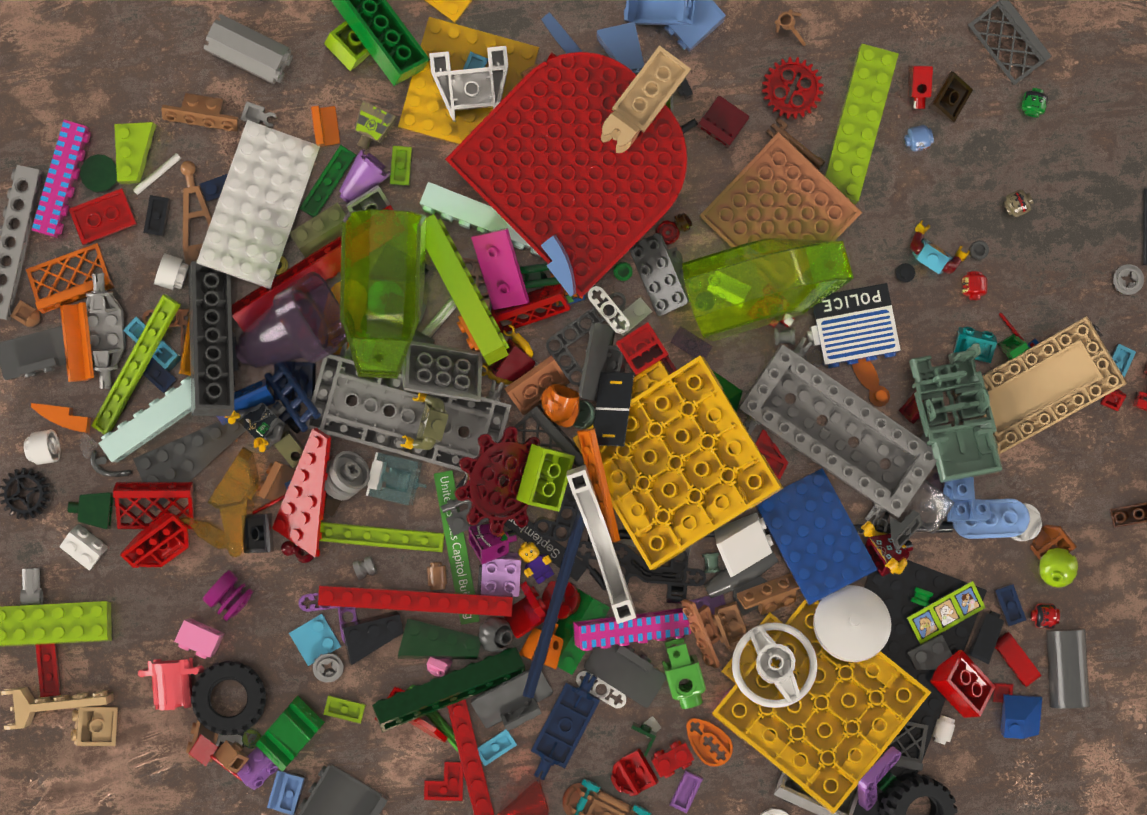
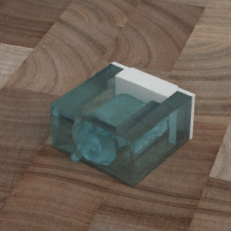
M376 452L375 458H372L374 461L370 469V480L367 484L366 496L413 506L418 487L426 488L427 486L426 484L419 483L422 462ZM387 463L390 468L389 473L385 472ZM384 481L386 482V487H383L381 490L382 483Z

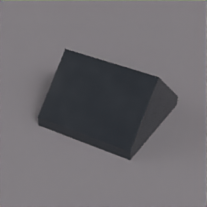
M272 513L242 515L244 553L273 552Z

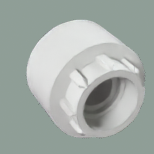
M164 253L154 284L173 290L174 287L181 289L188 273V264L183 263L181 258Z
M52 429L32 432L24 441L26 458L37 465L57 462L60 459L61 448L56 432Z

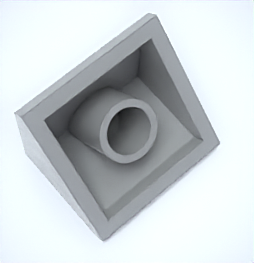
M379 185L346 204V207L359 225L391 204Z

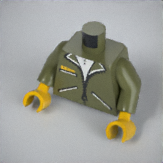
M418 392V398L413 397V400L425 402L418 433L415 440L405 435L402 436V438L406 439V443L400 444V446L407 449L414 447L416 449L430 450L443 438L448 413L441 399Z

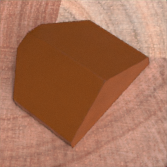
M1044 525L1039 534L1034 538L1030 548L1040 560L1042 555L1046 554L1050 549L1062 548L1070 553L1077 546L1061 526Z

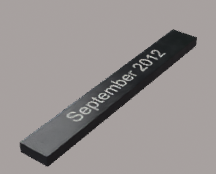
M466 475L460 481L456 488L464 485ZM513 519L505 522L504 526L514 530L516 535L525 542L535 543L541 554L549 555L552 563L559 568L561 567L566 550L565 547L553 539L538 535L535 532L534 523L530 520L525 527H518ZM575 557L570 577L575 581H578L587 569L577 557Z

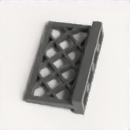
M999 0L968 24L969 28L1013 85H1016L1052 57L1009 0ZM997 7L1003 13L1002 21L990 20L991 12ZM989 14L988 19H983L986 15ZM979 21L988 22L986 33L978 32L974 25ZM990 22L1001 23L1000 34L988 33ZM1003 24H1011L1014 27L1013 36L1002 35ZM988 36L999 37L998 48L989 47L987 44ZM1002 37L1013 38L1011 49L1000 48ZM1015 39L1025 41V51L1014 50ZM1000 51L1011 52L1009 63L999 60ZM1013 52L1024 53L1023 65L1012 63ZM1027 54L1035 55L1039 62L1034 66L1025 65ZM1011 66L1023 67L1022 75L1016 80L1010 74Z
M540 405L533 408L514 426L517 431H523V440L518 443H525L526 432H536L538 439L539 432L547 433L550 436L549 444L540 443V446H549L551 449L552 447H560L563 452L575 456L573 463L577 467L585 465L578 447L556 423L545 416L544 410ZM531 416L537 422L536 429H526V421Z
M907 722L906 726L903 727L905 732L895 737L890 743L891 745L896 741L902 749L901 754L905 753L906 755L900 756L893 767L920 772L923 769L922 762L928 725ZM915 727L923 729L922 737L918 740H915L909 732ZM907 733L913 743L904 748L898 739ZM915 745L919 750L918 759L911 758L906 750Z

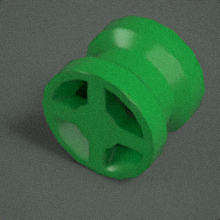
M915 587V596L912 597L911 602L925 607L929 606V600L933 597L934 593Z

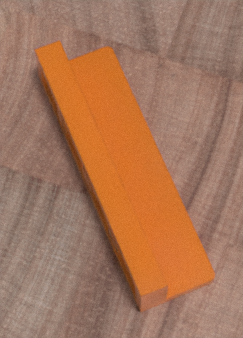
M86 302L61 305L60 311L68 382L88 381L94 378Z

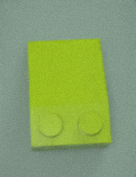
M346 21L331 31L324 43L350 71L370 55Z

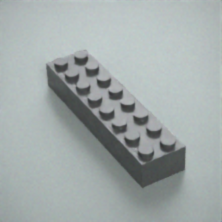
M191 261L188 269L192 416L231 417L234 411L231 277L229 274L197 264V261Z

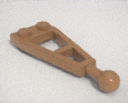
M185 161L180 166L181 173L186 176L188 187L183 188V252L185 262L190 266L191 261H197L203 245L202 243L189 246L190 219L205 216L210 226L212 216L200 186H195L193 174L196 167L193 162ZM196 193L202 208L201 211L190 212V194Z

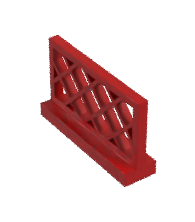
M116 482L113 488V498H115L117 529H145L163 514L170 513L168 509L172 505L180 510L176 516L179 518L184 513L190 519V523L184 524L188 529H194L193 482ZM120 498H127L132 503L126 508L120 503ZM141 498H146L151 503L145 508L138 501ZM160 498H166L170 503L164 508L157 501ZM179 498H188V505L183 508L176 501ZM134 505L142 510L137 517L129 511ZM153 505L161 510L157 516L148 511ZM126 513L133 521L131 523H122L121 517ZM146 514L152 521L144 523L139 518Z

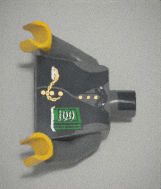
M279 401L271 409L264 403H260L247 409L234 410L231 417L225 416V418H228L229 424H234L236 419H238V423L255 438L253 442L254 448L259 447V451L264 452L281 440L285 423L279 416L286 408Z

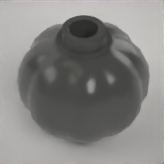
M502 617L487 618L481 624L478 633L482 647L489 652H502L510 645L513 636L509 622Z

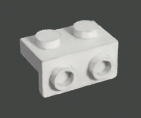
M78 524L68 533L60 548L90 571L101 555L108 549V546L86 528Z

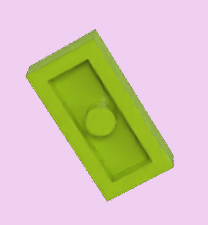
M393 146L390 185H410L412 147Z
M328 695L323 715L361 724L366 704Z

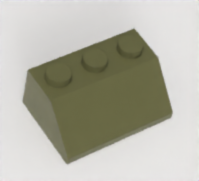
M337 202L291 231L290 235L306 258L348 232L354 226L341 205Z

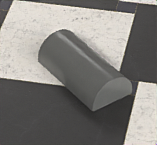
M1086 629L1046 630L1050 707L1063 709L1089 707Z

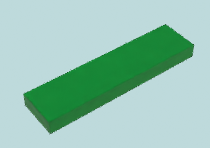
M340 145L299 209L311 217L320 214L357 155Z

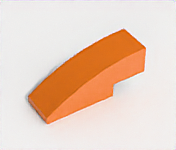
M31 403V408L49 421L74 431L90 433L91 418L73 416V408Z

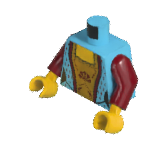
M921 220L915 227L916 232L910 244L914 257L938 274L943 272L947 274L953 273L960 263L965 261L970 251L968 250L965 253L961 250L963 246H960L953 257L924 238V234L929 230L930 225L928 224L924 227L922 224L923 220Z

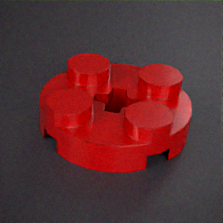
M556 581L549 582L542 595V600L547 607L544 609L546 612ZM569 581L563 597L565 601L561 604L558 619L568 618V616L578 610L580 605V594L575 588L576 586Z

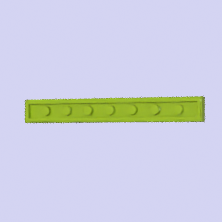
M166 294L162 295L91 425L104 435L112 431L181 305Z
M321 522L320 532H322V538L319 541L443 552L445 534Z

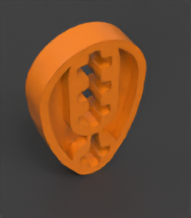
M693 717L687 721V735L699 759L704 764L713 767L725 764L733 752V745L729 736L721 728L707 720ZM692 722L700 723L698 727L702 734L695 729L693 731L690 730ZM705 736L708 738L711 736V741L714 745L719 744L718 750L720 752L725 751L724 759H717V753L709 751L711 750L710 745L703 744Z

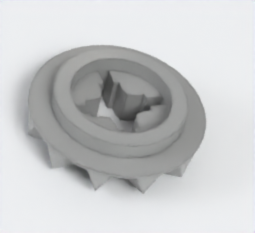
M1126 264L1117 268L1113 275V284L1116 290L1125 295L1137 293L1144 284L1142 271L1132 264ZM1130 274V279L1136 281V283L1130 282L1126 286V281L1121 277H1127Z
M329 652L324 655L320 654L312 666L315 677L322 682L337 680L342 675L344 669L342 659L337 654L334 655ZM329 663H331V667L333 669H327L324 672L325 667L323 664L328 665Z

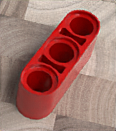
M1009 632L998 638L995 646L996 650L1025 687L1041 677L1038 669Z

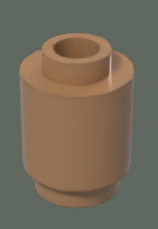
M432 562L427 567L430 590L446 589V565H442V562Z

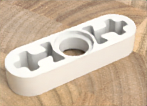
M592 287L588 292L589 301L616 333H626L630 327L628 319L601 287ZM594 290L601 292L600 297L603 301L605 298L608 299L600 308L597 306V304H600L597 298L592 299V292ZM612 305L614 313L611 316L605 315L603 312L604 306ZM619 313L620 316L617 318L620 322H626L624 325L625 329H616L617 322L614 320L611 323L609 319L614 318Z
M584 670L577 674L576 682L578 686H580L582 681L580 676H585L588 671ZM597 677L596 680L598 681L594 683L590 693L614 708H622L626 704V696ZM599 684H604L607 687V691L603 695L596 693V686ZM610 689L614 690L612 692L613 695H622V703L614 704V699L610 696L609 700L605 699L609 695Z

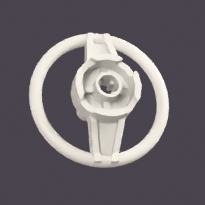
M765 623L752 628L739 640L732 657V671L737 686L747 698L765 707L780 708L796 703L809 692L817 674V657L808 638L798 629L783 623ZM779 630L787 632L796 637L805 647L809 657L810 668L807 680L800 690L793 674L795 669L793 652L787 646L776 644L766 631ZM750 639L758 654L756 658L758 674L768 683H774L785 699L770 700L762 698L753 693L745 684L740 672V657ZM775 658V660L780 661L779 668L771 666L772 659Z

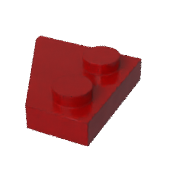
M762 429L755 444L760 453L766 458L778 480H780L789 462L768 436L766 430Z

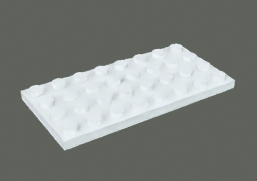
M247 120L198 256L197 264L270 289L320 146Z

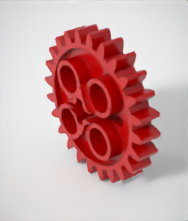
M789 57L787 63L784 59H781V65L775 62L773 64L775 70L770 67L768 69L771 75H764V78L768 81L762 82V85L766 88L761 93L767 94L763 101H770L767 108L773 106L772 113L778 110L780 111L779 117L784 113L787 120L790 115H793L794 120H796L797 114L804 118L805 111L810 115L812 113L810 107L816 109L817 105L814 102L820 103L821 99L817 96L824 93L819 90L824 84L818 83L822 76L816 77L819 70L812 71L813 64L806 66V59L799 63V57L796 58L795 62H792L791 57ZM788 71L792 73L793 78L786 80L783 77V73ZM797 73H800V78L795 86L796 90L793 91L788 104H785V99L790 91L789 87L792 86ZM802 79L808 80L810 87L803 88L800 85V81ZM782 89L785 92V96L782 98L777 97L775 90ZM793 97H800L802 104L799 106L795 105L792 102Z

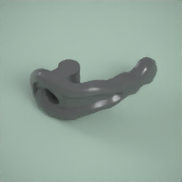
M92 451L90 462L92 468L97 473L109 477L129 476L132 474L131 470L109 471L103 469L99 464H105L108 461V457L106 455L97 457V451Z

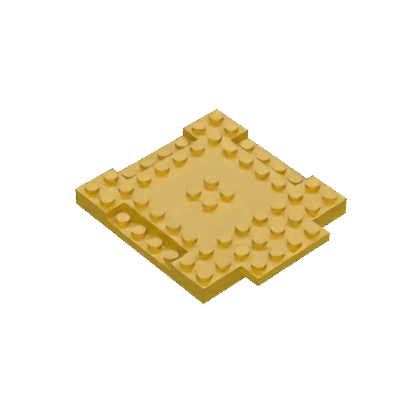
M701 355L672 374H669L662 361H658L635 376L633 379L625 446L599 445L612 506L650 570L660 567L685 551L692 544L783 489L766 458L760 453L723 392V388L704 356ZM577 435L573 437V440L581 452V447Z
M804 600L785 624L802 632L815 650L817 674L809 692L801 700L786 707L771 708L759 705L747 698L737 686L733 676L731 659L721 673L735 683V685L712 712V715L834 814L931 692L881 651L874 657L861 662H847L830 655L820 645L814 632L813 619L819 601L808 605L806 600ZM768 613L759 625L783 622L773 614ZM779 630L766 631L776 644L787 646L793 652L795 657L793 674L800 690L807 680L810 668L809 657L805 647L796 637L787 632ZM750 639L740 657V672L745 684L753 693L762 698L770 700L785 699L774 683H768L758 674L756 669L758 654ZM775 658L772 659L771 666L779 668L780 661L775 660Z

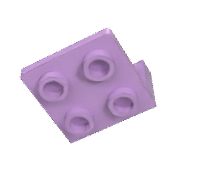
M509 552L505 556L482 564L481 594L519 596L522 559L518 553Z

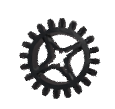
M22 468L21 472L19 469H15V476L12 473H8L10 480L6 478L2 480L6 486H0V489L4 490V493H0V497H4L5 500H1L0 503H7L4 510L8 511L11 509L9 515L13 516L16 514L17 519H21L23 515L24 519L27 520L29 519V514L32 518H36V512L39 515L43 513L40 507L48 508L44 502L51 501L50 498L46 497V494H52V491H46V488L50 487V483L44 484L43 482L47 478L41 477L39 479L41 472L38 471L34 474V469L32 468L28 472L26 468ZM23 478L33 480L37 486L30 488ZM18 482L17 492L11 496L12 487ZM24 489L25 491H32L29 492V494H27L26 497H18L22 495V493H24ZM39 492L38 502L33 506V496ZM21 500L28 510L19 508L13 501Z

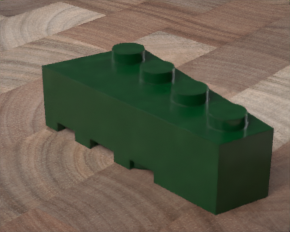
M407 619L398 652V659H429L432 657L435 659L477 660L481 643L478 636Z

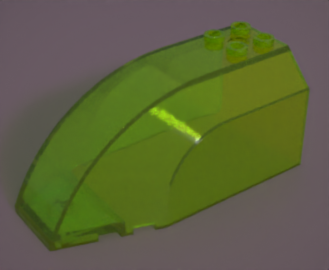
M367 209L348 212L342 221L340 320L346 333V339L351 349L358 377L398 379L422 313L425 281V215L411 211Z
M769 238L742 244L682 263L684 282L695 320L703 338L710 341H716L804 314L831 293L854 279L843 241Z

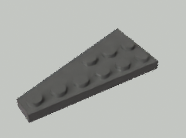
M236 419L234 424L227 423L225 425H222L219 421L133 458L143 482H190L247 430L238 423V419ZM160 498L157 502L163 506L168 500ZM153 505L155 512L158 511L159 509L155 505Z

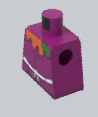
M489 524L469 527V543L481 564L507 555L509 553V543L517 541L514 530L507 532L503 530L500 535L496 536L490 532Z

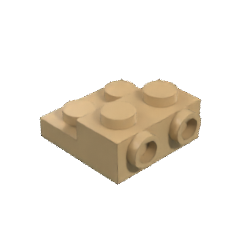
M77 707L76 710L72 711V721H75V729L71 730V741H74L76 746H115L118 707Z

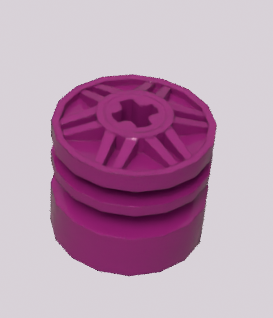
M231 570L225 572L202 598L211 608L218 603L221 605L217 612L218 615L227 610L228 612L223 617L226 622L246 606L254 592L249 588L243 594L242 591L246 587L245 583L238 588L235 587L238 577Z

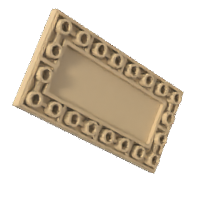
M1088 316L1031 347L1014 359L1012 358L982 375L985 388L989 394L990 406L997 429L993 435L997 442L998 454L1007 451L1127 384ZM955 391L952 393L955 399L960 395L955 394Z

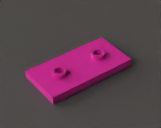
M508 228L472 236L471 239L493 310L530 302Z

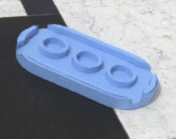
M990 499L991 519L987 521L952 522L955 531L967 539L1009 538L1019 536L1025 532L1030 522V515L1026 506L1016 499Z

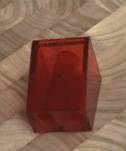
M534 777L500 808L497 815H550L539 777Z

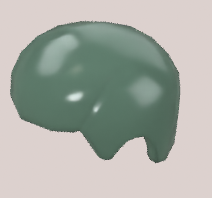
M586 400L579 401V415L573 424L575 428L586 429L594 423L596 409L592 403Z

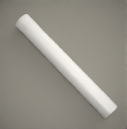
M175 153L133 188V191L137 195L140 194L182 158Z

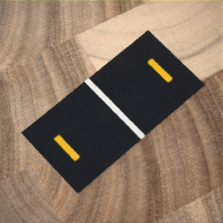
M600 373L593 424L598 445L625 446L634 373Z

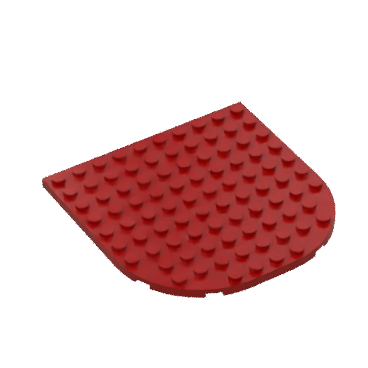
M589 52L562 54L535 67L445 159L548 264L552 260L541 245L553 235L557 236L569 257L575 278L576 293L581 298L672 207L683 187L688 161L687 146L682 128L666 104L644 133L642 131L639 132L633 144L625 152L616 153L617 140H613V138L605 143L601 141L603 124L609 115L614 112L612 107L637 75L630 68L613 58Z

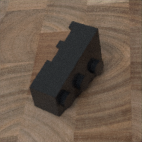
M397 611L341 624L348 660L351 665L404 633L400 614Z

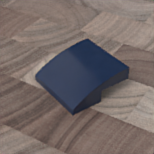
M274 362V374L279 369L276 364L277 362ZM285 362L312 400L315 390L316 362ZM283 375L277 383L283 389L289 381ZM294 388L287 394L289 400H294L298 396ZM274 392V399L280 400Z

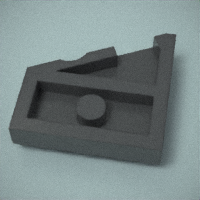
M942 635L907 651L916 670H936L940 664L952 656Z

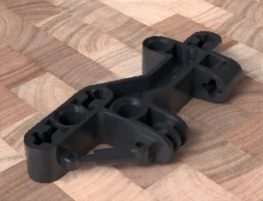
M580 541L578 548L585 544L586 548L592 549L591 541ZM613 543L615 550L619 551L620 547H624V550L627 551L623 558L616 553L620 566L626 569L624 578L627 586L632 576L638 577L645 583L667 584L666 603L681 604V601L686 599L687 586H701L706 581L704 571L699 568L688 567V554L686 551H683L685 555L683 561L677 562L672 558L670 566L661 565L655 570H650L646 562L626 544ZM577 550L576 555L583 559L582 564L589 569V574L603 590H607L603 577L595 568L593 569L589 565V559L597 560L596 554L591 556L592 552L586 551L585 555H582L581 551ZM686 571H690L689 575L693 576L696 575V572H699L702 579L695 582V579L688 578L689 582H685L687 579Z

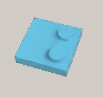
M323 613L289 633L308 666L313 664L320 654L331 653L342 646Z

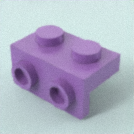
M258 747L247 756L249 760L237 773L244 784L253 790L262 786L264 781L278 770V767Z

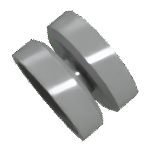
M340 452L327 463L326 473H328V477L325 480L324 490L334 499L341 501L349 500L358 491L363 489L370 480V471L367 463L354 452Z

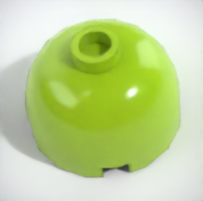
M1062 548L1050 549L1040 558V576L1048 585L1057 588L1065 587L1076 578L1078 561L1068 550Z

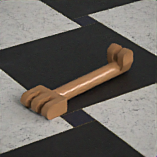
M777 118L775 121L781 126L778 127L773 123L771 128L776 132L773 133L768 129L766 133L773 138L780 132L820 170L825 161L817 157L785 130L788 125L780 118Z

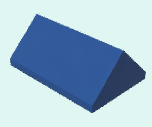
M266 379L234 392L235 411L247 409L260 403H264L266 406L275 403L270 385ZM217 416L222 425L228 423V418H225V416Z

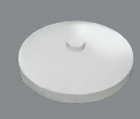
M848 585L821 599L814 613L813 626L818 642L830 655L847 662H861L874 657L885 646L891 632V618L886 605L874 592L864 587Z

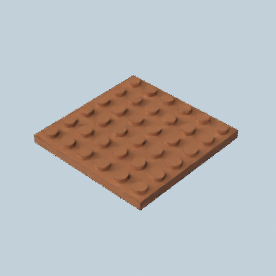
M778 132L699 216L768 283L783 295L860 216L862 211Z

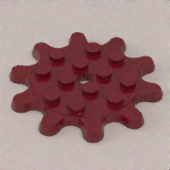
M513 426L504 429L503 436L497 443L492 440L489 434H482L478 437L480 451L477 457L474 459L463 457L459 461L460 468L468 474L467 482L463 486L456 488L454 492L458 500L471 501V509L466 515L467 522L474 526L483 518H488L490 523L489 530L496 536L502 533L504 524L509 519H513L518 527H525L529 521L526 512L529 505L516 500L531 445L540 446V440L537 437H531L523 444L518 443V431ZM505 476L504 484L500 485V480L498 479Z

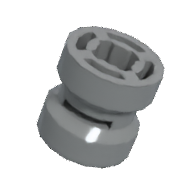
M371 556L365 557L364 562L358 560L352 562L358 580L364 579L367 573L371 576L377 574Z

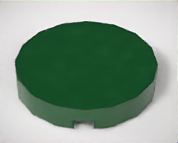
M96 154L90 156L83 162L80 169L82 183L93 192H107L117 183L116 163L106 155Z

